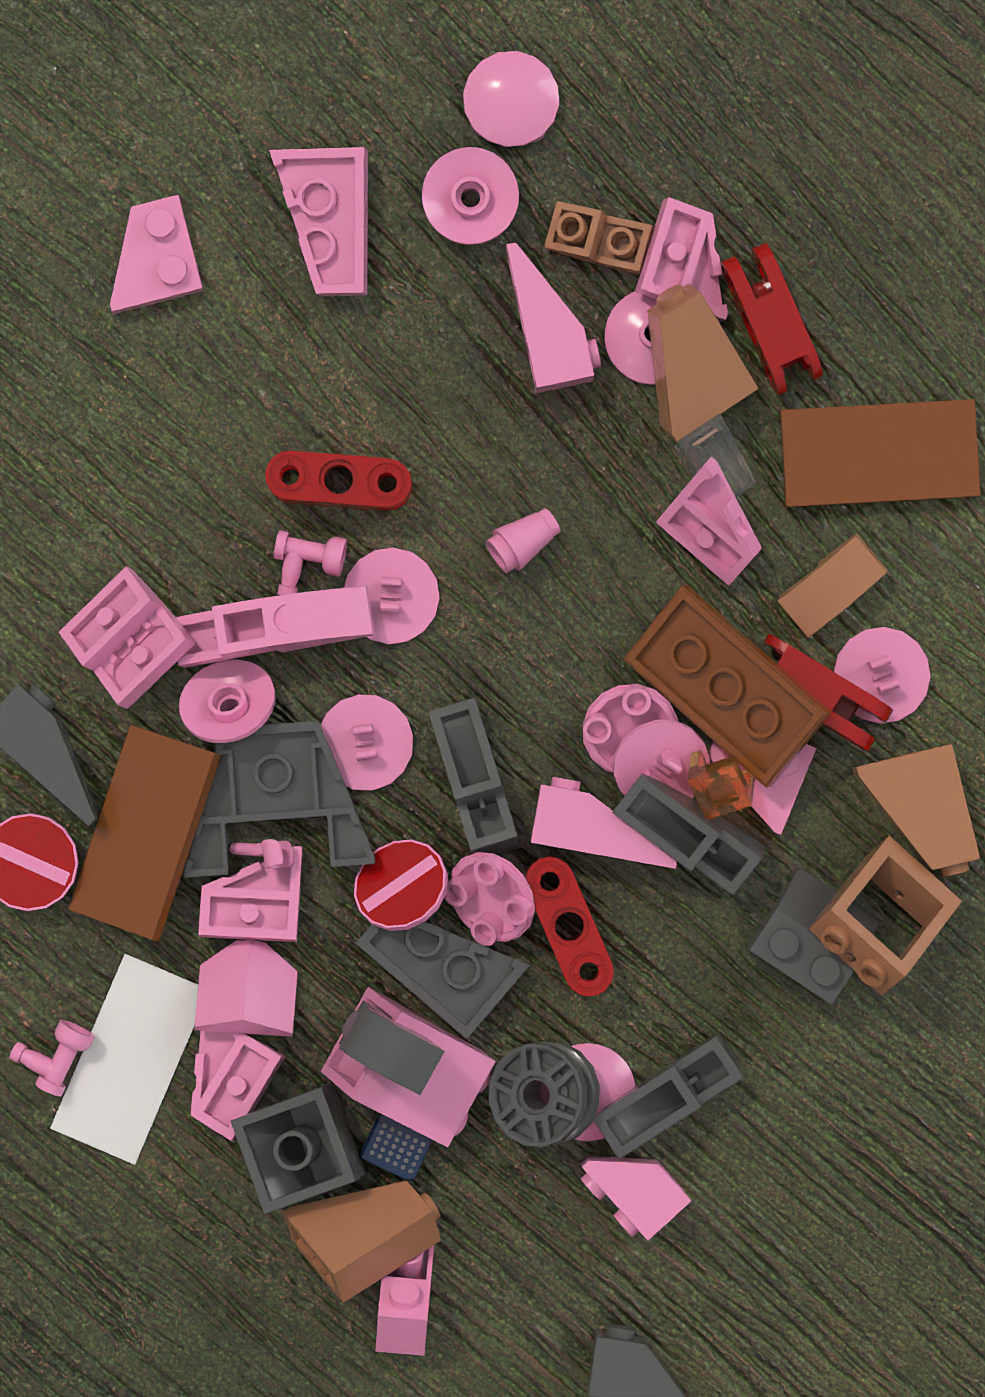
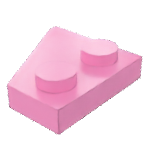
M712 457L703 465L656 521L660 527L728 586L762 549L718 462Z

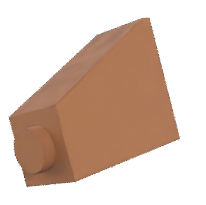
M686 284L683 287L682 285H675L665 290L657 297L656 301L658 304L647 310L660 426L676 442L687 437L758 389L704 296L690 284Z
M952 744L851 767L854 778L926 869H939L941 877L969 871L968 862L980 859Z
M407 1181L292 1206L283 1211L292 1242L342 1303L441 1241L436 1220L440 1218V1213L435 1203L428 1194L423 1193L419 1195Z

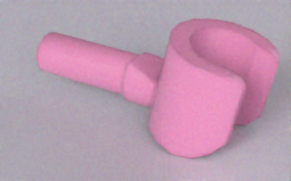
M267 839L257 844L232 842L230 845L231 854L264 856L265 869H282L294 865L292 846L289 841Z

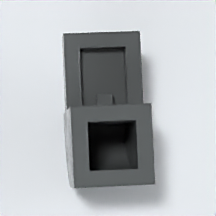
M362 1001L358 1010L352 1012L346 1019L342 1029L343 1037L339 1042V1049L356 1061L421 1095L445 1052L425 1036L394 1021L379 1008L365 1001Z

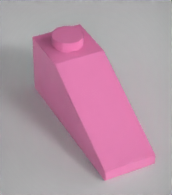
M506 244L507 259L536 393L593 382V369L601 367L596 339H586L585 329L518 244Z
M552 777L551 786L540 785L531 843L676 869L677 861L613 814V810L593 795L580 792L581 782Z

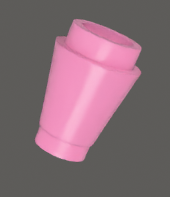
M544 508L538 513L535 512L494 529L493 536L486 540V546L502 571L508 573L514 568L520 571L561 530L551 512Z

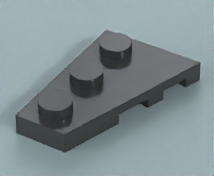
M423 922L408 930L388 931L371 925L355 943L465 1039H468L530 966V964L501 954L427 922Z

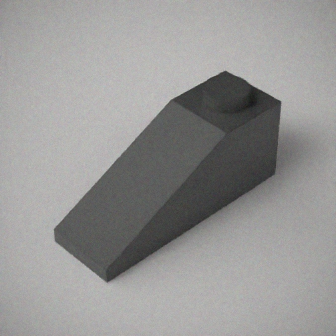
M17 684L0 704V748L85 824L94 826L100 816L61 718L52 711V708L57 703L36 684L30 690L23 685Z

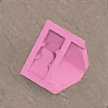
M256 940L234 941L200 965L195 1030L293 1037L298 971L265 942Z

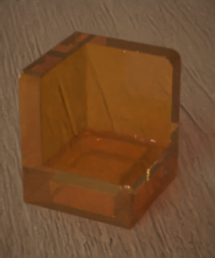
M701 750L691 753L687 780L706 820L752 806L755 778L747 770L741 771L735 756L707 764Z

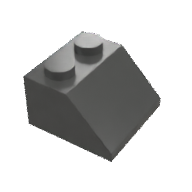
M798 867L745 948L832 1005L854 970L835 953L826 949L820 939L808 928L837 892ZM852 902L846 911L874 935L880 920Z
M333 1082L231 1120L264 1214L355 1182L366 1174Z

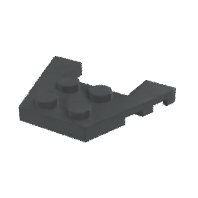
M319 721L262 725L256 732L243 739L216 744L214 753L220 754L221 758L191 845L189 857L186 861L185 877L230 874L228 823L316 816L327 817L331 867L376 864L375 854Z

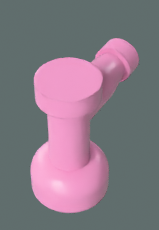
M279 530L274 548V559L284 561L282 580L277 594L297 593L298 587L296 585L301 575L303 560L322 563V568L326 574L340 577L346 557L348 539L332 537L326 544L293 538L290 537V532Z
M60 1020L55 1029V1037L60 1044L53 1058L27 1049L28 1046L20 1042L15 1044L9 1056L10 1060L18 1064L21 1062L30 1070L40 1074L35 1085L55 1096H62L66 1088L63 1081L77 1051L88 1050L95 1038V1035L89 1030L66 1020Z

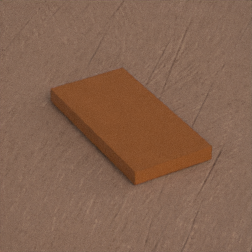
M975 399L780 411L785 508L975 498L981 496Z
M688 585L680 587L623 659L766 788L771 787L832 713Z
M130 725L68 910L151 940H160L221 758L220 754Z

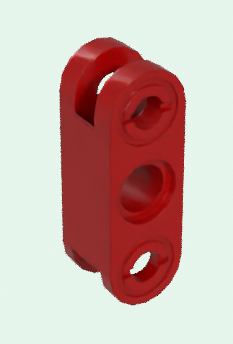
M763 243L752 248V256L762 280L752 286L749 285L746 275L735 256L721 261L720 264L729 291L766 376L775 393L780 395L787 392L784 368L801 362L804 370H807L813 380L822 377L823 371L816 350L778 263L768 244Z
M283 451L273 456L267 464L265 471L266 483L273 495L280 501L290 504L392 511L401 508L407 503L413 489L411 475L407 468L399 461L390 458ZM342 468L352 474L353 483L348 491L336 494L327 489L326 479L331 471ZM289 470H295L299 472V478L296 483L291 485L283 483V475ZM387 477L393 478L397 482L396 488L393 491L386 493L379 489V484L383 479Z
M768 634L764 643L781 657L777 664L832 712L822 725L868 752L876 739L850 722L853 715L860 708L886 723L894 710L878 698L796 648Z
M547 856L537 859L528 868L525 878L533 892L536 913L565 980L570 988L579 995L589 997L599 995L612 982L613 966L575 876L568 864L559 858ZM546 872H554L558 876V885L552 890H546L540 884L541 877ZM566 912L576 913L581 917L583 923L579 936L570 940L561 938L555 931L557 918ZM591 962L597 966V973L592 979H584L580 976V967L584 963Z

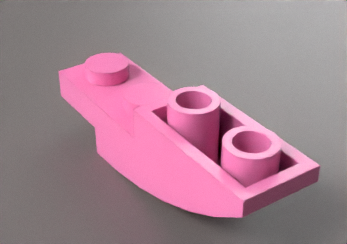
M366 586L259 598L213 606L211 611L176 617L196 643L178 660V666L184 668L276 650L283 653L375 635L369 591Z

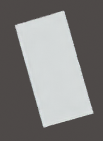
M124 954L91 1031L95 1035L94 1041L88 1050L83 1051L50 1129L135 1165L194 1028L198 984Z

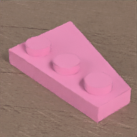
M364 147L269 150L283 186L287 207L291 211L297 229L298 241L315 293L318 296H366L368 150Z

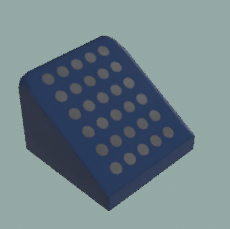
M379 1113L359 1157L401 1178L413 1181L432 1139Z

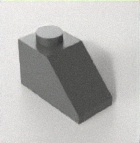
M608 1324L606 1331L595 1330L587 1383L588 1396L686 1397L683 1389L646 1339L642 1336H635V1328Z

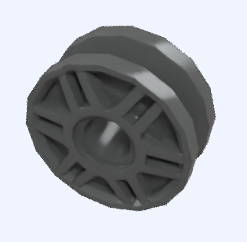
M545 1041L528 1043L510 1050L497 1063L489 1081V1105L495 1122L509 1138L524 1146L546 1147L579 1137L592 1124L599 1107L600 1085L593 1065L581 1051L563 1042ZM542 1082L548 1087L550 1093L547 1105L541 1101L539 1096V1088Z

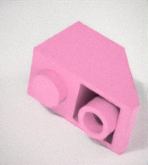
M587 1156L580 1162L581 1167L586 1171V1174L580 1178L582 1182L599 1200L606 1195L619 1208L613 1216L632 1237L640 1232L649 1240L691 1202L689 1195L657 1159L624 1157L618 1159V1157Z
M434 1245L382 1278L377 1320L376 1352L425 1355Z

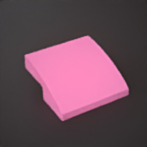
M127 566L59 631V634L81 665L93 670L116 704L126 709L133 705L196 644L159 597Z

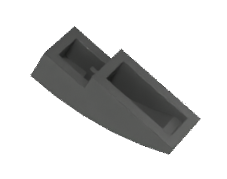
M471 698L429 711L471 853L484 852L499 855L521 848L476 699Z
M644 773L639 776L612 812L688 870L692 871L696 867L732 895L735 894L761 861L766 850L764 845L719 814Z
M718 1031L597 1113L593 1120L618 1159L701 1108L703 1103L741 1080L746 1071L720 1031Z

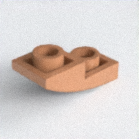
M557 201L544 248L593 264L640 275L654 226L608 216L602 210Z
M856 533L820 560L814 570L783 592L778 598V603L809 638L887 573V568Z

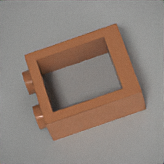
M889 835L865 856L808 929L820 939L826 949L835 953L851 967L865 984L873 987L880 995H883L908 974L961 904L962 900ZM870 879L922 925L899 957L846 911Z

